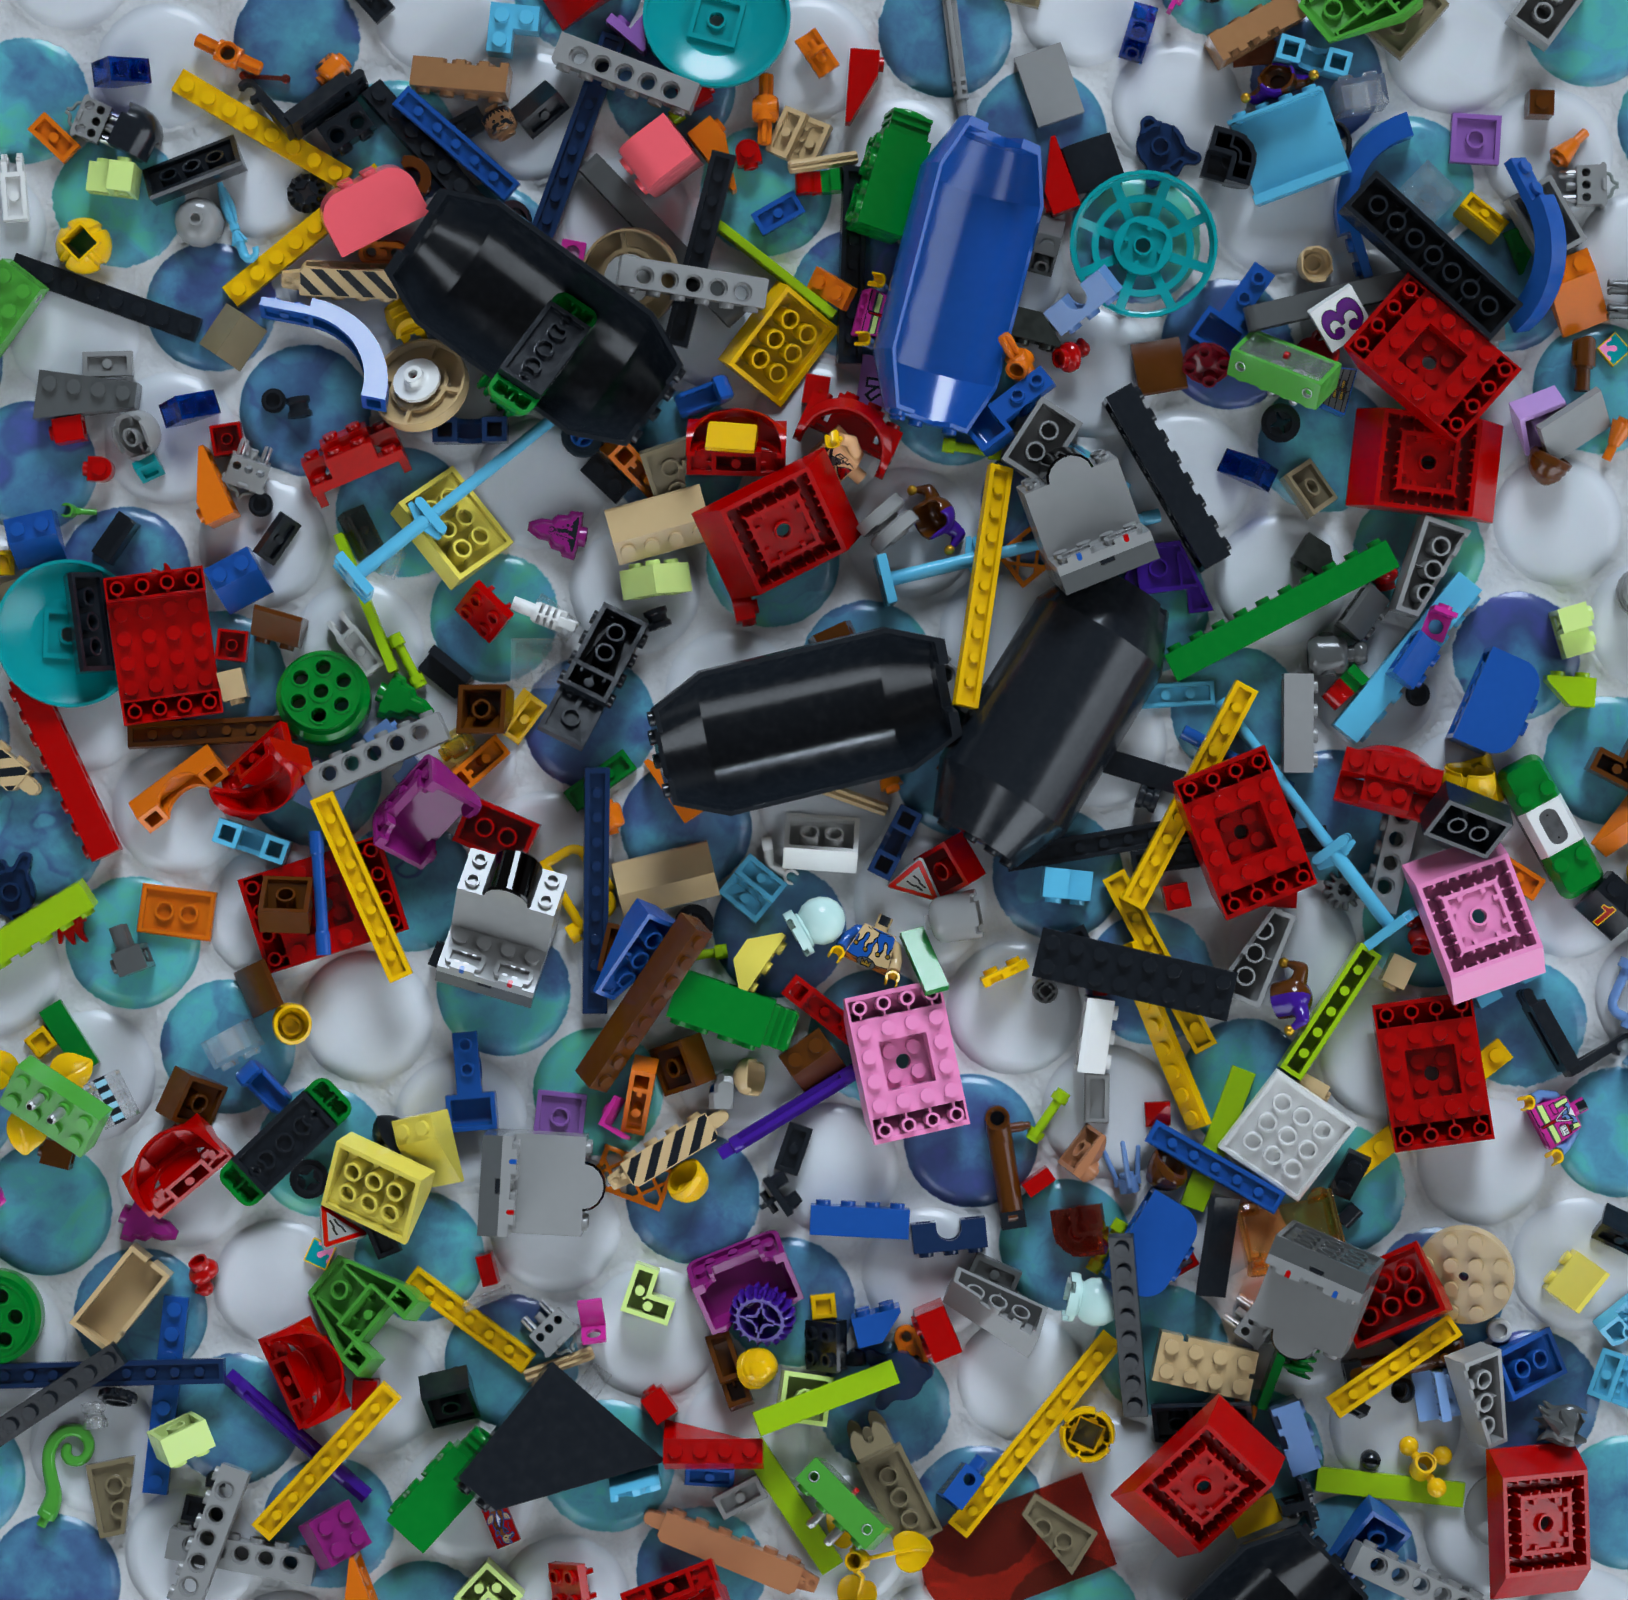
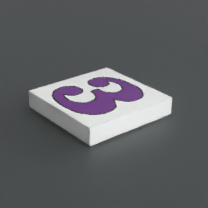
M1349 283L1307 310L1329 351L1332 353L1342 347L1369 317Z

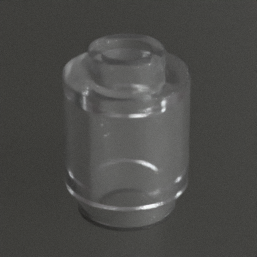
M405 547L379 566L376 573L394 580L396 575H399L408 553L404 552Z

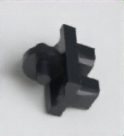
M781 1171L771 1177L768 1174L763 1178V1182L773 1196L770 1197L766 1190L759 1193L764 1200L759 1205L760 1209L763 1210L768 1207L772 1214L779 1211L774 1203L777 1201L787 1217L792 1215L794 1209L803 1200L796 1190L785 1197L779 1189L790 1182L785 1173Z

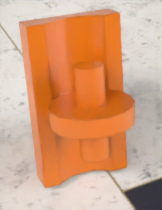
M816 28L795 40V44L819 79L840 66Z

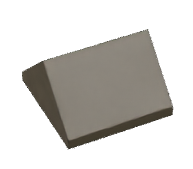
M226 303L199 344L238 371H241L268 331Z
M1311 458L1279 479L1306 520L1338 499Z

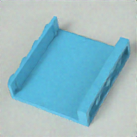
M1316 84L1305 86L1301 89L1302 93L1294 96L1292 93L1278 97L1279 101L1276 103H1261L1255 106V111L1246 113V111L1238 112L1232 115V120L1227 121L1232 130L1247 135L1257 152L1256 165L1251 179V186L1254 192L1252 197L1256 206L1261 207L1352 172L1323 87H1316Z

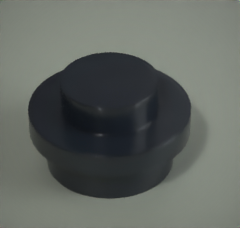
M272 388L264 392L261 403L266 411L279 413L286 406V397L281 390Z
M255 493L251 496L248 503L249 510L257 517L269 515L274 505L272 498L266 493L261 495Z
M1424 683L1419 688L1415 686L1412 690L1406 688L1405 698L1413 706H1422L1428 702L1430 690Z
M1401 1378L1393 1383L1391 1394L1398 1402L1408 1403L1415 1395V1386L1411 1380Z

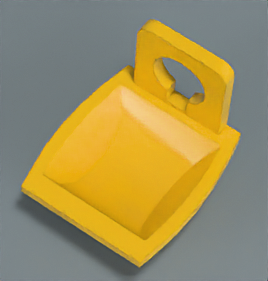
M401 298L391 302L384 308L388 327L397 340L401 338L403 344L409 342L410 335L414 333L416 336H421V339H429L425 330L415 324Z

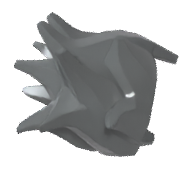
M1546 1400L1542 1401L1546 1408L1538 1405L1543 1415L1541 1417H1534L1533 1420L1541 1423L1542 1425L1538 1427L1545 1430V1432L1537 1438V1442L1547 1440L1565 1447H1574L1575 1445L1587 1442V1439L1578 1434L1582 1424L1586 1422L1581 1414H1587L1586 1410L1573 1404L1552 1405Z

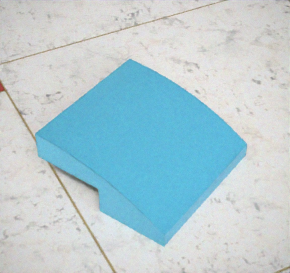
M749 853L719 892L720 896L756 924L788 884Z
M1603 1347L1587 1394L1628 1409V1356Z

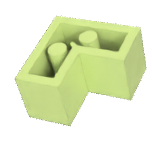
M117 156V160L97 158V161L89 160L86 191L95 195L139 200L142 170L128 157Z
M678 558L663 560L661 564L660 559L645 561L646 566L643 563L630 564L628 570L619 571L623 601L677 595L692 591L689 563L678 562Z
M1586 601L1548 613L1562 660L1595 650L1596 638L1594 632L1589 631L1588 626L1593 625L1594 613L1591 606H1587Z
M636 1261L620 1311L668 1326L676 1299L653 1292L660 1271L659 1267Z
M488 1557L455 1593L453 1599L486 1600L490 1598L491 1600H520L525 1593V1589Z

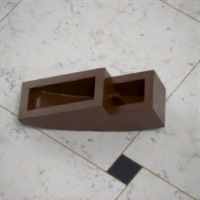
M729 1330L724 1333L706 1336L705 1340L730 1411L732 1412L755 1404L750 1389L745 1388L738 1378L737 1360L739 1357Z

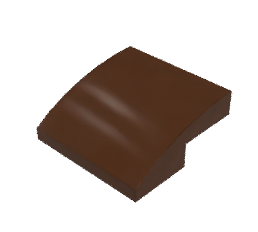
M1179 337L1130 345L1136 384L1144 396L1188 389L1187 376L1182 371L1183 354Z
M265 959L233 973L253 1018L284 1004Z

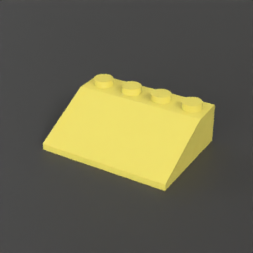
M452 465L398 502L390 514L403 529L414 520L408 507L409 502L412 501L414 503L417 497H422L430 507H433L465 480ZM471 491L440 516V519L447 526L446 533L440 540L437 541L424 531L412 540L451 591L514 543L474 491Z
M351 1131L336 1141L321 1205L405 1245L408 1243L430 1194L435 1170Z

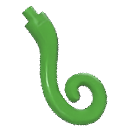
M70 1423L60 1426L51 1433L44 1445L42 1472L46 1493L37 1511L40 1518L36 1523L42 1528H45L49 1521H55L61 1508L62 1491L55 1465V1454L59 1444L66 1437L70 1436L79 1438L83 1443V1452L79 1456L72 1454V1445L70 1443H65L62 1446V1460L69 1466L78 1467L84 1465L91 1459L94 1453V1437L81 1424Z

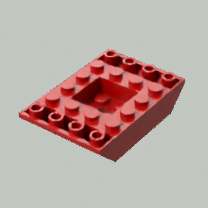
M1409 273L1343 346L1358 369L1433 433L1455 443L1459 442L1522 370ZM1426 357L1432 358L1435 361V368L1426 369L1422 364V360Z
M1386 407L1357 408L1345 506L1492 524L1503 426L1484 419H1478L1459 442L1455 443L1433 433L1408 410ZM1429 456L1434 460L1433 469L1423 468L1421 464L1423 457Z
M824 447L691 513L731 599L759 596L848 551L861 536L860 532L856 529L859 525L858 520ZM788 524V532L784 535H778V526Z
M1265 745L1172 782L1176 805L1206 883L1226 921L1318 884ZM1242 824L1246 828V835L1238 839L1234 834V829Z
M373 837L356 842L396 934L410 929L385 850L373 845ZM331 850L324 853L326 896L333 902L332 909L328 911V928L331 939V954H335L369 943L371 940ZM311 857L237 880L262 959H265L270 973L328 956H316L314 890L310 934L260 932L257 911L263 876L313 877Z
M1449 994L1372 1005L1376 1047L1389 1129L1395 1153L1495 1139L1473 1000L1470 999L1453 1005ZM1432 1066L1438 1070V1078L1436 1080H1428L1425 1077L1424 1071L1427 1067Z
M1218 1393L1110 1495L1177 1558L1201 1553L1274 1485L1286 1457ZM1200 1482H1209V1486L1205 1490L1197 1489V1485Z
M1554 1443L1486 1449L1490 1599L1495 1600L1578 1590L1591 1570L1588 1469L1576 1446L1565 1447ZM1547 1517V1527L1542 1529L1541 1520Z

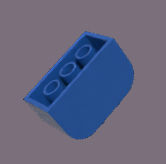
M1494 646L1484 649L1445 739L1483 755L1501 753L1510 749L1517 741L1518 736L1524 735L1528 723L1525 722L1529 713L1532 714L1538 704V700L1535 698L1539 691L1540 680L1536 669L1529 662Z
M1152 1186L1124 1232L1134 1233L1139 1296L1150 1297L1157 1295L1167 1287L1171 1280L1174 1282L1181 1272L1179 1266L1183 1259L1188 1260L1194 1250L1192 1244L1197 1235V1223L1193 1214L1184 1205ZM1110 1256L1101 1270L1103 1275L1111 1279Z

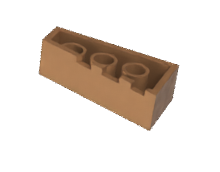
M1271 0V2L1264 6L1259 4L1252 8L1249 14L1243 17L1239 16L1223 28H1218L1209 33L1204 47L1218 71L1303 22L1306 15L1298 7V1Z
M413 55L409 85L417 94L429 95L430 92L439 93L440 97L454 98V95L464 96L463 99L468 101H478V98L488 99V102L491 104L497 103L501 105L503 101L509 102L513 72L509 63L501 62L500 67L490 64L489 61H479L477 65H472L471 62L465 59H453L452 63H447V59L441 57Z

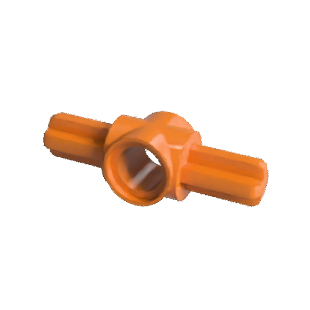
M201 33L195 38L194 46L213 55V60L222 63L227 68L237 70L239 67L256 76L260 75L263 70V62L246 55L244 49L236 46L231 41L221 39L218 42ZM226 50H235V55L232 59H223V54Z
M763 73L759 76V95L755 96L752 101V118L755 123H758L757 143L762 146L771 145L772 124L776 123L779 118V101L773 95L774 76L770 73Z
M1008 332L998 337V341L1006 353L1004 359L1007 363L1005 371L1011 379L1020 381L1035 370L1033 366L1035 359L1032 352L1025 348H1019L1012 335Z

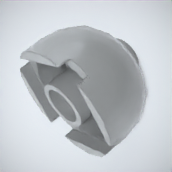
M198 197L188 199L180 205L175 214L174 223L178 235L192 247L204 248L211 246L224 232L225 219L222 211L209 199Z
M131 410L115 418V426L112 427L113 441L122 454L126 453L131 456L128 459L140 461L156 451L161 442L162 434L158 422L151 414L142 410Z

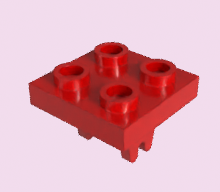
M478 580L472 585L454 610L490 644L513 617L514 613L510 610V602L505 605L492 592L495 589L493 585L487 588Z
M554 1561L548 1563V1577L551 1582L552 1600H590L597 1597L596 1592L591 1593L589 1591L587 1575L593 1573V1567L587 1568L585 1563Z

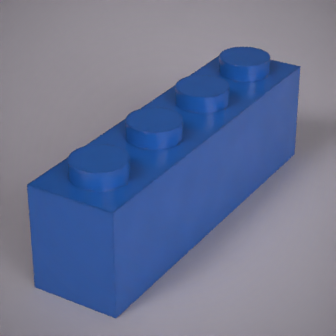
M816 1199V1203H811L809 1235L909 1240L910 1208H905V1203H890V1207L880 1206V1202L866 1201L865 1206L855 1205L856 1201L841 1200V1204H831L829 1199Z

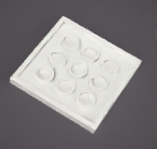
M1276 1068L1219 1142L1218 1148L1299 1202L1357 1127V1123Z

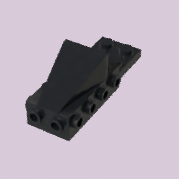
M606 602L603 603L599 611H594L589 621L592 624L589 631H583L578 641L581 645L578 651L573 650L567 662L570 666L567 671L562 670L557 680L560 686L537 730L581 752L606 707L611 709L617 697L614 695L616 688L621 689L627 678V675L624 673L627 667L632 669L638 658L635 655L638 648L643 649L648 639V636L645 635L648 623Z

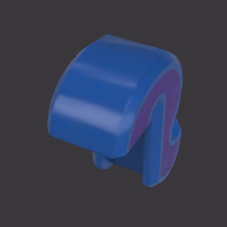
M718 375L712 377L710 382L677 394L674 400L681 418L687 419L731 401L734 393L727 376Z
M249 1060L236 1073V1080L243 1087L247 1086L272 1113H280L292 1101L291 1093L257 1060Z

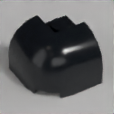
M130 102V109L127 113L121 112L107 143L111 147L128 154L132 159L140 163H147L156 143L162 144L164 137L163 128L153 113L134 102Z
M1215 125L1208 142L1199 178L1220 183L1228 188L1248 189L1256 165L1257 152L1247 135Z

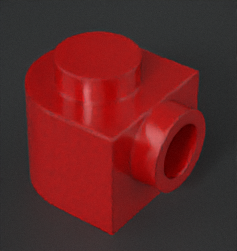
M744 139L737 144L735 153L739 169L744 168V171H752L758 169V165L763 164L759 145L754 140Z
M88 456V461L83 462L82 473L83 476H87V481L106 483L114 477L115 466L105 457Z
M751 597L731 599L736 625L742 624V627L756 625L755 614L759 613L757 599L752 600Z

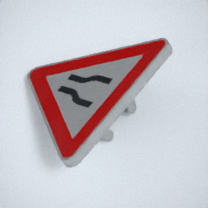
M921 857L917 858L891 879L887 885L890 889L929 900L940 896Z
M322 1205L320 1206L321 1243L324 1250L366 1237L367 1232L333 1210Z

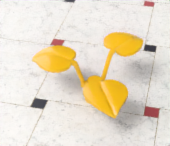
M0 1050V1090L8 1085L16 1066L19 1065L12 1054ZM67 1052L57 1055L52 1060L50 1068L83 1088L91 1077L93 1061L90 1058ZM11 1113L7 1120L6 1131L13 1147L22 1155H28L43 1143L47 1137L13 1113Z
M831 1514L826 1515L828 1533L836 1527L832 1522L834 1518ZM845 1531L834 1544L837 1547L846 1549L852 1545L850 1540L852 1536ZM903 1531L893 1538L894 1551L869 1555L863 1549L857 1550V1547L853 1544L849 1549L850 1552L845 1556V1565L854 1574L846 1575L840 1580L837 1588L838 1600H876V1585L872 1581L865 1580V1575L860 1570L867 1568L870 1560L896 1555V1564L901 1570L908 1573L917 1572L927 1564L933 1553L931 1542L924 1535L916 1531Z

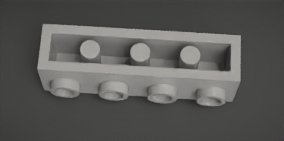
M1281 674L1282 773H1314V768L1318 767V754L1314 753V743L1318 742V729L1314 728V719L1318 718V704H1314V694L1318 693V679H1314V674Z

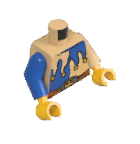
M879 914L874 927L867 923L863 925L856 924L842 933L835 946L827 954L828 958L832 953L837 954L838 960L836 963H839L845 957L885 975L884 985L887 984L889 979L895 981L894 988L899 984V974L903 962L901 945L896 941L895 936L887 933L893 919L885 915Z

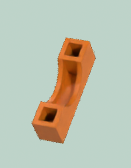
M206 744L128 804L137 820L151 834L170 819L172 807L183 793L200 786L211 789L227 777L229 772L221 758Z

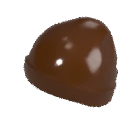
M1534 446L1530 450L1528 457V467L1532 476L1544 486L1560 481L1566 475V472H1569L1572 468V465L1564 458L1558 459L1543 451V448L1540 446Z
M1157 1149L1152 1154L1147 1165L1146 1179L1152 1187L1158 1190L1173 1191L1185 1184L1187 1170L1179 1160Z

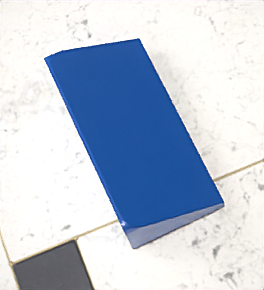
M685 1469L684 1485L730 1488L734 1485L735 1469Z

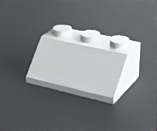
M786 813L782 868L856 873L860 818Z
M1084 996L1074 1070L1077 1072L1105 1075V1070H1110L1112 1055H1108L1109 1045L1114 1044L1115 1031L1111 1030L1112 1020L1117 1021L1119 1006H1115L1114 1000Z

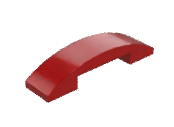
M795 974L781 994L849 1046L844 1026V1010L799 975Z

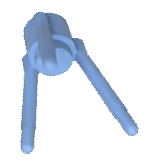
M1120 1142L1124 1172L1119 1174L1120 1178H1118L1105 1149L1103 1158L1113 1178L1114 1187L1119 1188L1120 1194L1138 1192L1139 1184L1142 1183L1140 1177V1145H1136L1134 1175V1171H1130L1125 1142Z

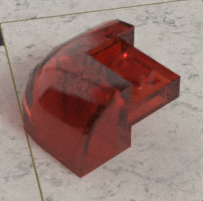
M1102 1203L1072 1205L1050 1211L1056 1244H1059L1065 1252L1073 1257L1105 1255L1108 1252L1109 1228L1105 1224Z

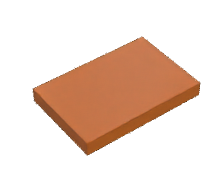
M143 883L137 932L211 941L218 893Z

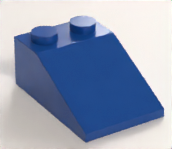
M1550 1326L1497 1347L1502 1352L1505 1402L1515 1401L1568 1373Z

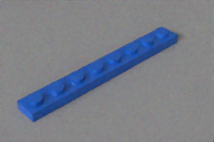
M164 1295L157 1359H183L190 1297ZM154 1385L149 1431L177 1418L180 1385ZM148 1438L142 1493L168 1495L171 1468L156 1458Z

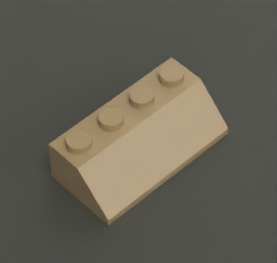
M700 484L604 510L619 566L704 542L691 513L705 507Z

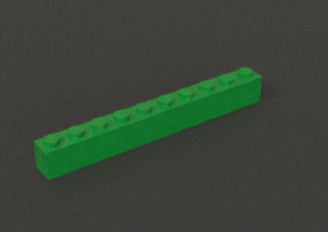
M1377 538L1365 544L1368 549L1360 553L1356 549L1344 555L1345 561L1337 565L1333 561L1321 567L1322 573L1316 576L1310 573L1300 578L1301 584L1293 588L1289 584L1277 590L1278 596L1272 599L1265 596L1256 601L1255 608L1247 611L1246 607L1233 613L1234 618L1225 622L1224 619L1215 622L1210 625L1212 630L1203 634L1202 630L1192 634L1189 636L1190 641L1186 644L1181 645L1180 642H1177L1166 648L1168 653L1164 654L1177 681L1179 682L1400 567L1386 540L1380 541Z

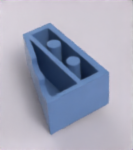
M1294 1394L1269 1402L1267 1410L1292 1477L1321 1468L1319 1460L1323 1458L1318 1445L1314 1446L1311 1437L1314 1436V1432L1310 1422L1306 1423L1304 1417L1306 1410L1302 1399H1298Z

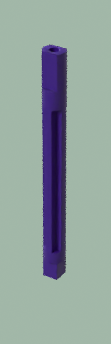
M851 1063L730 1137L727 1142L716 1148L722 1160L734 1153H739L855 1082L853 1064Z
M234 1369L228 1373L226 1383L224 1384L310 1459L323 1447L303 1429L298 1430L296 1423ZM343 1463L330 1475L361 1503L373 1491Z

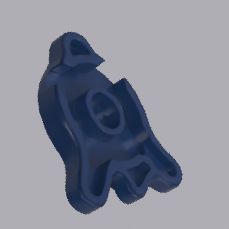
M1153 116L1142 118L1140 133L1136 141V154L1146 170L1162 173L1168 172L1170 175L1178 177L1184 166H1196L1201 162V154L1187 146L1183 135L1177 127L1162 123V121L1156 120ZM1146 179L1145 183L1148 188L1155 189L1160 181Z
M29 852L20 853L12 867L8 865L6 860L0 859V914L8 917L11 921L29 911L36 899L37 890L30 874L33 856Z
M868 1349L865 1352L866 1362L870 1366H874L892 1359L900 1381L899 1384L881 1390L875 1400V1406L879 1410H885L895 1400L904 1401L915 1397L922 1390L926 1381L933 1376V1366L921 1359L917 1360L908 1351L900 1350L885 1354L875 1349Z

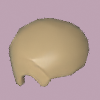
M1321 246L1306 247L1297 258L1296 269L1300 277L1309 283H1324L1333 272L1332 256L1327 249Z
M744 1058L738 1062L734 1069V1086L741 1094L759 1096L763 1091L765 1068L763 1063L758 1062L757 1059Z

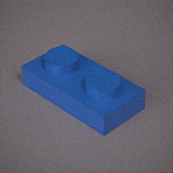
M794 190L755 211L751 214V217L764 237L806 213Z

